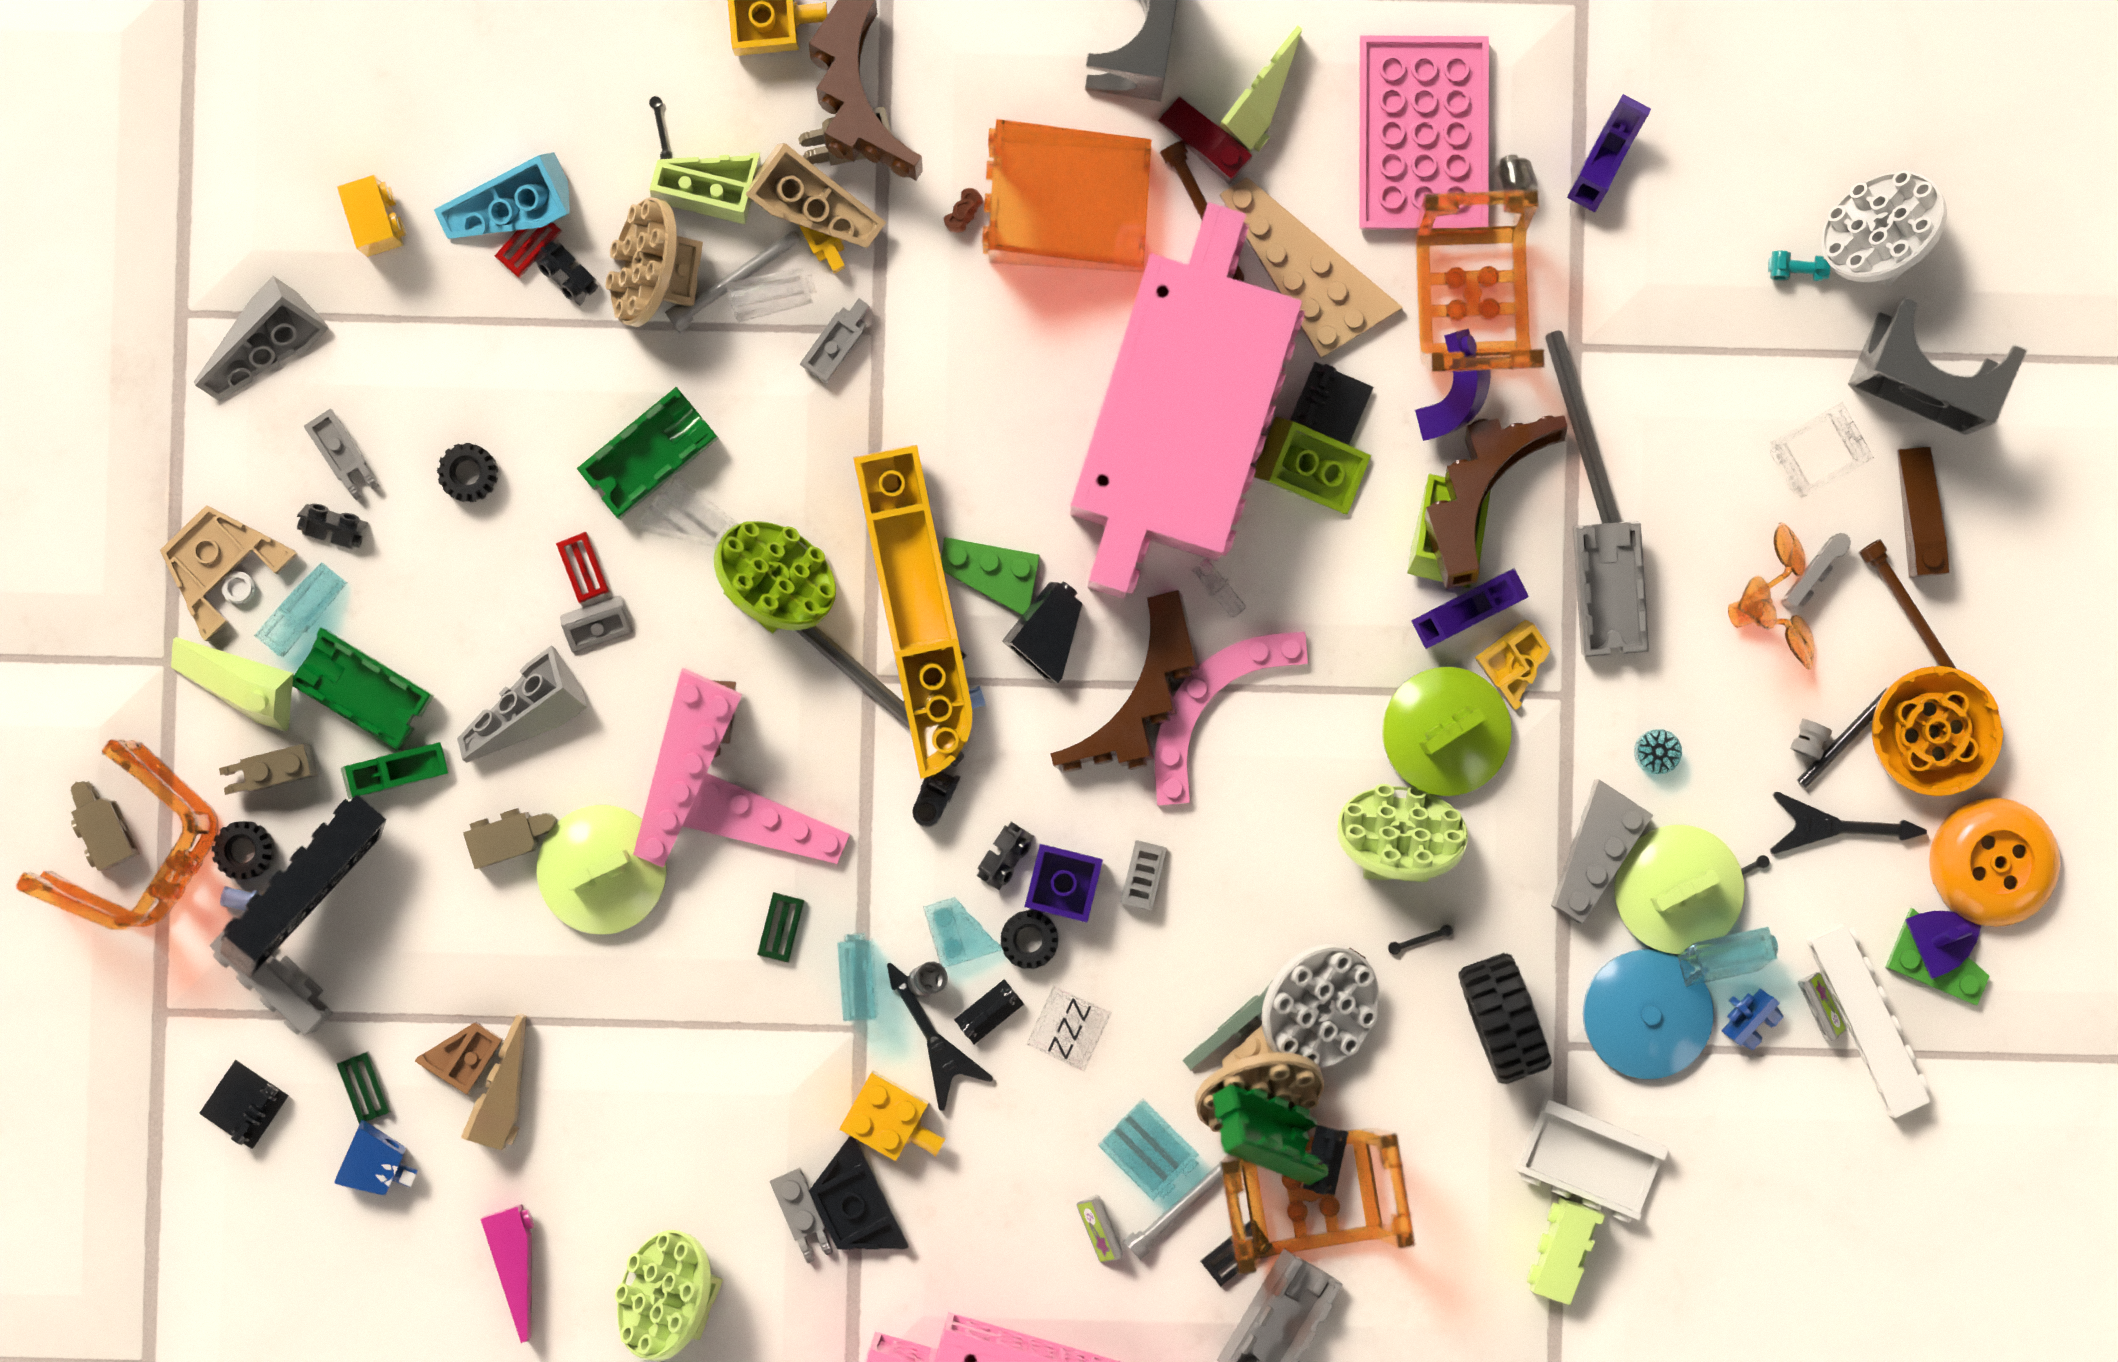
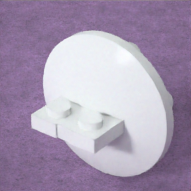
M1907 170L1884 174L1866 182L1856 183L1851 187L1849 193L1828 212V219L1824 225L1821 239L1824 257L1837 274L1848 280L1857 282L1880 281L1889 287L1904 271L1922 260L1939 240L1947 220V205L1941 191L1929 178ZM1849 199H1851V200L1849 201V203H1848L1845 207H1843V205H1844Z
M1335 944L1311 947L1289 960L1274 977L1263 1003L1262 1028L1270 1049L1274 1053H1293L1305 1056L1313 1060L1320 1069L1331 1067L1348 1056L1355 1054L1377 1021L1379 987L1376 975L1370 964L1355 951Z

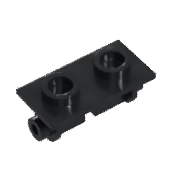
M551 241L545 248L543 246L540 248L535 262L539 270L546 277H551L560 286L566 298L574 300L581 306L587 293L591 295L598 289L599 286L595 283L596 278L581 264L574 270H571L569 266L576 259L561 243L556 244L554 241Z
M316 503L306 504L297 514V517L300 518L297 530L302 531L303 535L324 541L329 530L333 532L330 543L353 549V547L360 548L363 536L360 534L368 525V522L359 520L357 515L351 513L339 514L329 511L328 507Z
M1012 821L1008 826L1005 825L993 843L1002 850L1001 853L997 855L989 849L977 867L979 872L976 876L1000 890L1012 878L1014 867L1019 859L1029 852L1034 836Z
M1003 979L954 1020L965 1036L975 1045L1022 1007L1024 1003L1007 981Z
M1321 1125L1316 1126L1310 1154L1317 1156L1321 1160L1318 1165H1327L1328 1175L1312 1185L1304 1183L1303 1189L1312 1190L1318 1194L1335 1196L1348 1131Z

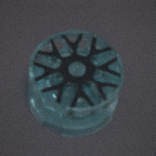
M1664 729L1650 730L1643 733L1636 740L1634 746V758L1637 765L1643 771L1650 774H1665L1674 770L1682 757V746L1679 739L1672 732Z

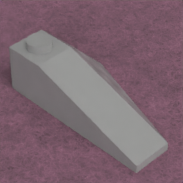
M552 645L526 663L519 671L522 674L521 678L510 689L505 686L499 693L501 698L491 710H483L457 738L463 761L468 763L562 726L587 708L581 685Z

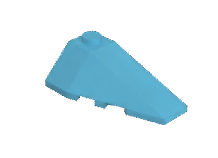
M554 152L541 154L434 209V212L447 239L541 228L570 214L568 180Z

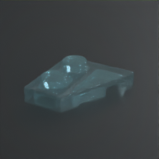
M955 897L923 906L939 963L944 968L1002 950L1001 945L982 928L983 926L966 911V908Z

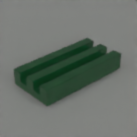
M773 892L757 955L789 963L805 902L804 899ZM778 900L783 901L784 904L772 951H767L766 946ZM791 904H795L796 908L784 955L779 954L778 951Z
M369 1051L337 1063L359 1124L361 1120L369 1121L391 1112ZM360 1061L364 1062L381 1107L379 1110H376L358 1064ZM349 1065L352 1067L369 1114L365 1115L347 1068Z

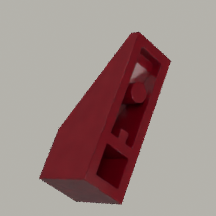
M1180 96L1158 119L1161 125L1179 141L1182 140L1190 151L1228 185L1251 162L1252 154Z

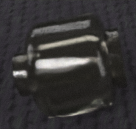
M1515 154L1503 157L1499 161L1500 164L1492 172L1499 198L1509 202L1511 205L1528 202L1533 198V193L1538 188V181L1531 161L1526 158H1518Z

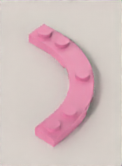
M1305 632L1264 635L1237 642L1210 656L1199 665L1198 670L1192 672V676L1187 677L1173 696L1177 714L1169 716L1170 721L1160 724L1156 739L1154 758L1157 805L1190 803L1187 774L1188 745L1195 723L1211 698L1228 683L1249 672L1270 667L1308 664Z

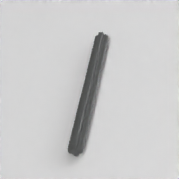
M1558 330L1548 333L1545 336L1601 522L1602 524L1621 522L1563 332Z
M816 625L803 630H795L910 730L904 701ZM960 752L950 765L956 767L963 760L964 754Z

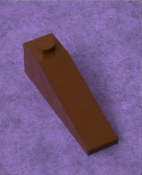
M1931 447L1898 449L1909 578L1949 573L1947 540Z

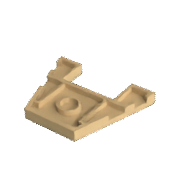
M207 505L160 549L170 573L187 603L186 606L199 628L198 631L205 641L210 640L228 622L206 598L227 574L237 567L252 551L276 574L298 554L295 550Z

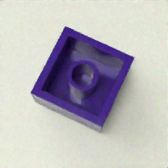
M1040 843L1024 907L1088 923L1103 859Z

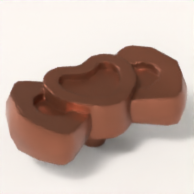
M974 188L963 189L961 191V200L954 204L953 212L944 216V224L950 232H964L967 224L974 219V214L983 204V197L978 190Z

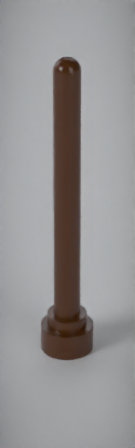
M1181 140L1160 151V154L1165 164L1169 163L1171 168L1175 167L1194 207L1203 221L1208 204L1186 163L1188 160L1186 156L1188 150ZM1237 264L1233 279L1243 282L1245 277L1239 264Z
M1878 539L1861 549L1858 553L1865 563L1869 562L1871 567H1876L1939 666L1956 669L1886 560L1888 558L1886 554L1888 549L1882 540Z

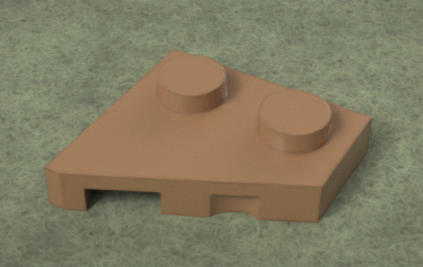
M474 1022L418 1056L415 1062L467 1095L500 1046L503 1038L478 1022Z

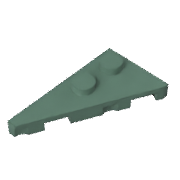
M1271 980L1259 996H1253L1217 1028L1218 1031L1199 1044L1182 1060L1190 1070L1233 1035L1237 1039L1240 1038L1252 1027L1249 1022L1253 1018L1262 1019L1264 999L1273 980Z

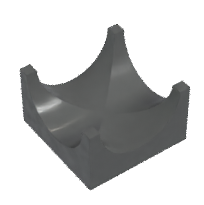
M1139 0L1146 20L1139 33L1123 47L1106 53H1088L1086 68L1107 73L1087 75L1085 90L1161 102L1177 0Z
M1906 297L1903 298L1893 320L1889 315L1882 312L1878 313L1850 377L1849 385L1964 435L1997 422L2027 352L2026 349L2017 345L2012 346L2009 353L2000 363L1988 358L1984 359L1982 365L1973 376L1952 375L1940 370L1928 361L1917 344L1913 327L1917 302Z

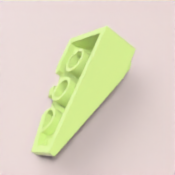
M1298 25L1270 60L1271 64L1263 67L1251 85V90L1247 88L1220 123V128L1231 135L1250 153L1254 149L1259 152L1270 138L1266 133L1269 130L1303 30Z
M178 637L173 639L171 668L255 722L283 731L289 729L293 673Z

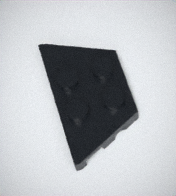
M849 1136L809 1190L837 1250L908 1248L909 1244L857 1140Z

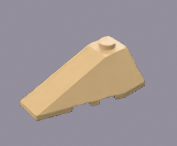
M786 143L776 145L759 168L745 194L770 215L864 248L870 246L886 224L882 218Z
M522 1013L516 1015L498 1055L501 1058L499 1064L495 1063L486 1079L485 1087L488 1090L486 1094L483 1093L480 1098L478 1097L461 1135L462 1139L503 1150L507 1144L513 1145L520 1127L515 1126L519 1116L527 1017Z

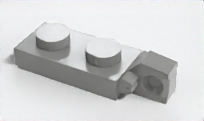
M858 298L850 311L843 307L839 313L836 312L799 365L827 384L863 334L867 324L862 319L870 309V306Z

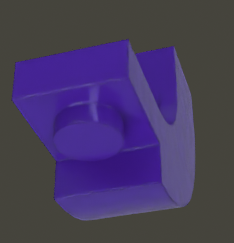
M1622 94L1585 159L1568 193V199L1596 212L1608 192L1626 153L1646 121L1651 108Z
M1469 328L1444 335L1453 369V383L1450 392L1441 402L1415 410L1423 441L1446 435L1467 425L1479 413L1487 398L1491 379L1489 357L1477 360L1475 354L1477 346L1475 339L1470 335Z
M1515 568L1411 620L1425 649L1528 598L1529 595Z

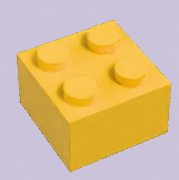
M371 175L337 186L356 249L366 257H370L404 246L402 236L406 235V231L401 218H397L396 213L393 212L392 206L396 205L395 196L391 187H387L385 181L381 182L375 175Z

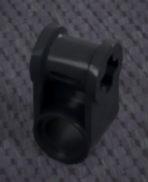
M940 771L924 778L920 787V793L912 810L913 818L918 825L928 828L933 827L939 822L961 776L955 775L953 777ZM933 780H937V781L942 782V783H944V784H946V785H948V786L945 787V786H943V785H941V784H938V783L934 782ZM927 803L933 805L937 812L935 818L928 822L922 821L918 817V809L921 805Z

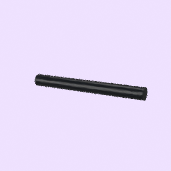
M1887 688L1824 751L1821 760H1815L1797 779V782L1806 789L1873 720L1876 706Z

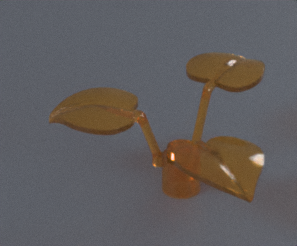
M1780 522L1774 532V549L1779 561L1785 566L1784 572L1769 583L1761 576L1752 577L1746 585L1740 601L1729 604L1728 615L1731 623L1736 628L1756 623L1758 627L1761 626L1769 630L1774 628L1775 625H1783L1786 628L1785 639L1790 650L1809 671L1812 670L1815 654L1814 639L1810 627L1799 615L1792 616L1790 620L1777 618L1776 609L1771 598L1770 589L1790 576L1792 572L1797 577L1803 575L1806 565L1804 549L1797 535L1786 524Z

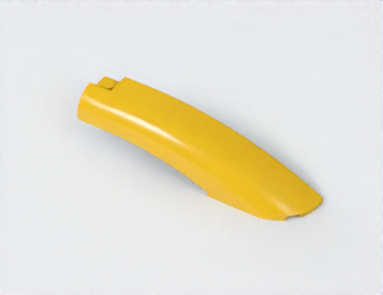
M909 445L853 457L919 775L920 779L945 769L961 752L965 743H967L971 731L972 704L917 445Z

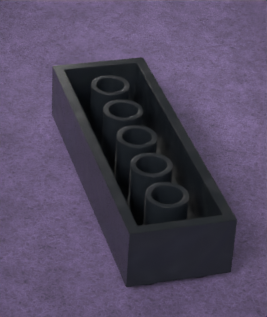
M357 794L350 802L347 799L343 800L333 812L335 817L328 825L323 822L311 836L313 840L307 848L300 846L290 857L289 861L291 864L284 872L279 869L267 882L269 887L263 895L256 893L246 904L245 908L247 910L240 919L236 916L233 917L224 927L222 932L225 934L221 938L222 947L220 953L249 978L258 971L381 838L387 819Z

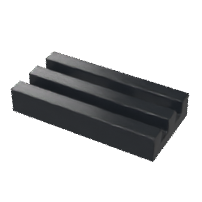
M1249 1220L1202 1258L1200 1262L1221 1287L1271 1245L1252 1221ZM1249 1230L1253 1233V1235L1214 1266L1210 1264L1214 1258ZM1256 1240L1261 1243L1260 1246L1223 1276L1219 1275V1270Z

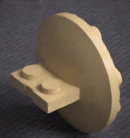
M648 197L637 205L632 204L619 239H615L610 247L611 258L626 261L625 267L622 268L621 272L610 271L605 282L606 289L610 290L614 316L625 325L634 327L644 325L652 318L662 301L685 306L695 304L698 282L696 278L698 267H700L703 242L677 236L674 213L671 206L665 200Z
M1260 1026L1245 1039L1244 1043L1239 1047L1237 1046L1221 1060L1223 1068L1214 1072L1201 1084L1194 1100L1199 1119L1206 1126L1210 1127L1211 1131L1220 1132L1223 1125L1219 1123L1215 1116V1105L1212 1095L1232 1084L1247 1091L1254 1088L1268 1093L1267 1099L1269 1100L1277 1096L1289 1101L1288 1107L1290 1108L1299 1105L1312 1109L1319 1104L1318 1099L1324 1089V1080L1319 1066L1313 1060L1293 1053H1274L1268 1046L1263 1028Z

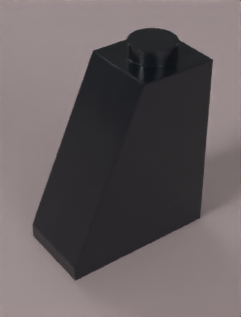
M1064 581L1061 584L1059 582H1049L1002 640L1006 646L1044 679L1056 684L1062 680L1083 604L1075 597L1078 594L1077 591Z

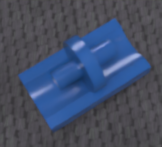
M1761 988L1754 996L1748 993L1741 1001L1732 996L1729 1002L1734 1009L1727 1016L1730 1022L1721 1031L1738 1045H1744L1750 1050H1754L1762 1042L1763 1038L1756 1031L1759 1025L1764 1022L1772 1028L1777 1026L1784 1018L1777 1007L1780 1003Z

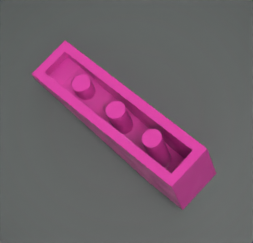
M522 1204L486 1215L480 1220L520 1342L523 1343L531 1338L532 1233L530 1229L534 1228V1223L528 1209L524 1210Z

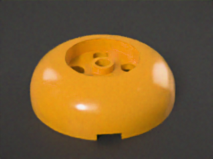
M1932 666L1914 670L1892 683L1876 706L1872 720V742L1875 753L1888 775L1911 791L1930 796H1945L1965 791L1976 785L1989 773L1999 756L2003 741V728L1998 711L1999 707L1989 690L1979 680L1964 671L1944 666ZM1926 702H1930L1935 706V712L1931 716H1926L1922 711ZM1953 720L1961 722L1962 730L1958 734L1951 732L1950 723ZM1930 726H1935L1938 730L1934 738L1930 737ZM1909 729L1917 732V740L1913 743H1909L1905 739V732ZM1935 747H1940L1944 750V758L1940 761H1936L1932 756V750Z
M2005 798L1978 799L1953 811L1938 828L1931 844L1929 856L1931 879L1945 905L1954 913L1970 922L1991 927L2013 925L2028 919L2038 912L2047 903L2056 888L2061 864L2056 838L2044 819L2026 805ZM1986 835L1991 836L1994 840V845L1991 849H1985L1981 844L1982 838ZM2020 844L2024 847V855L2021 858H2016L2012 853L2015 845ZM1999 856L2000 860L2003 861L2002 868L1995 866V859ZM1978 866L1982 867L1985 871V877L1980 881L1976 880L1972 874L1974 868ZM2009 875L2014 877L2016 884L2011 890L2004 886V879Z

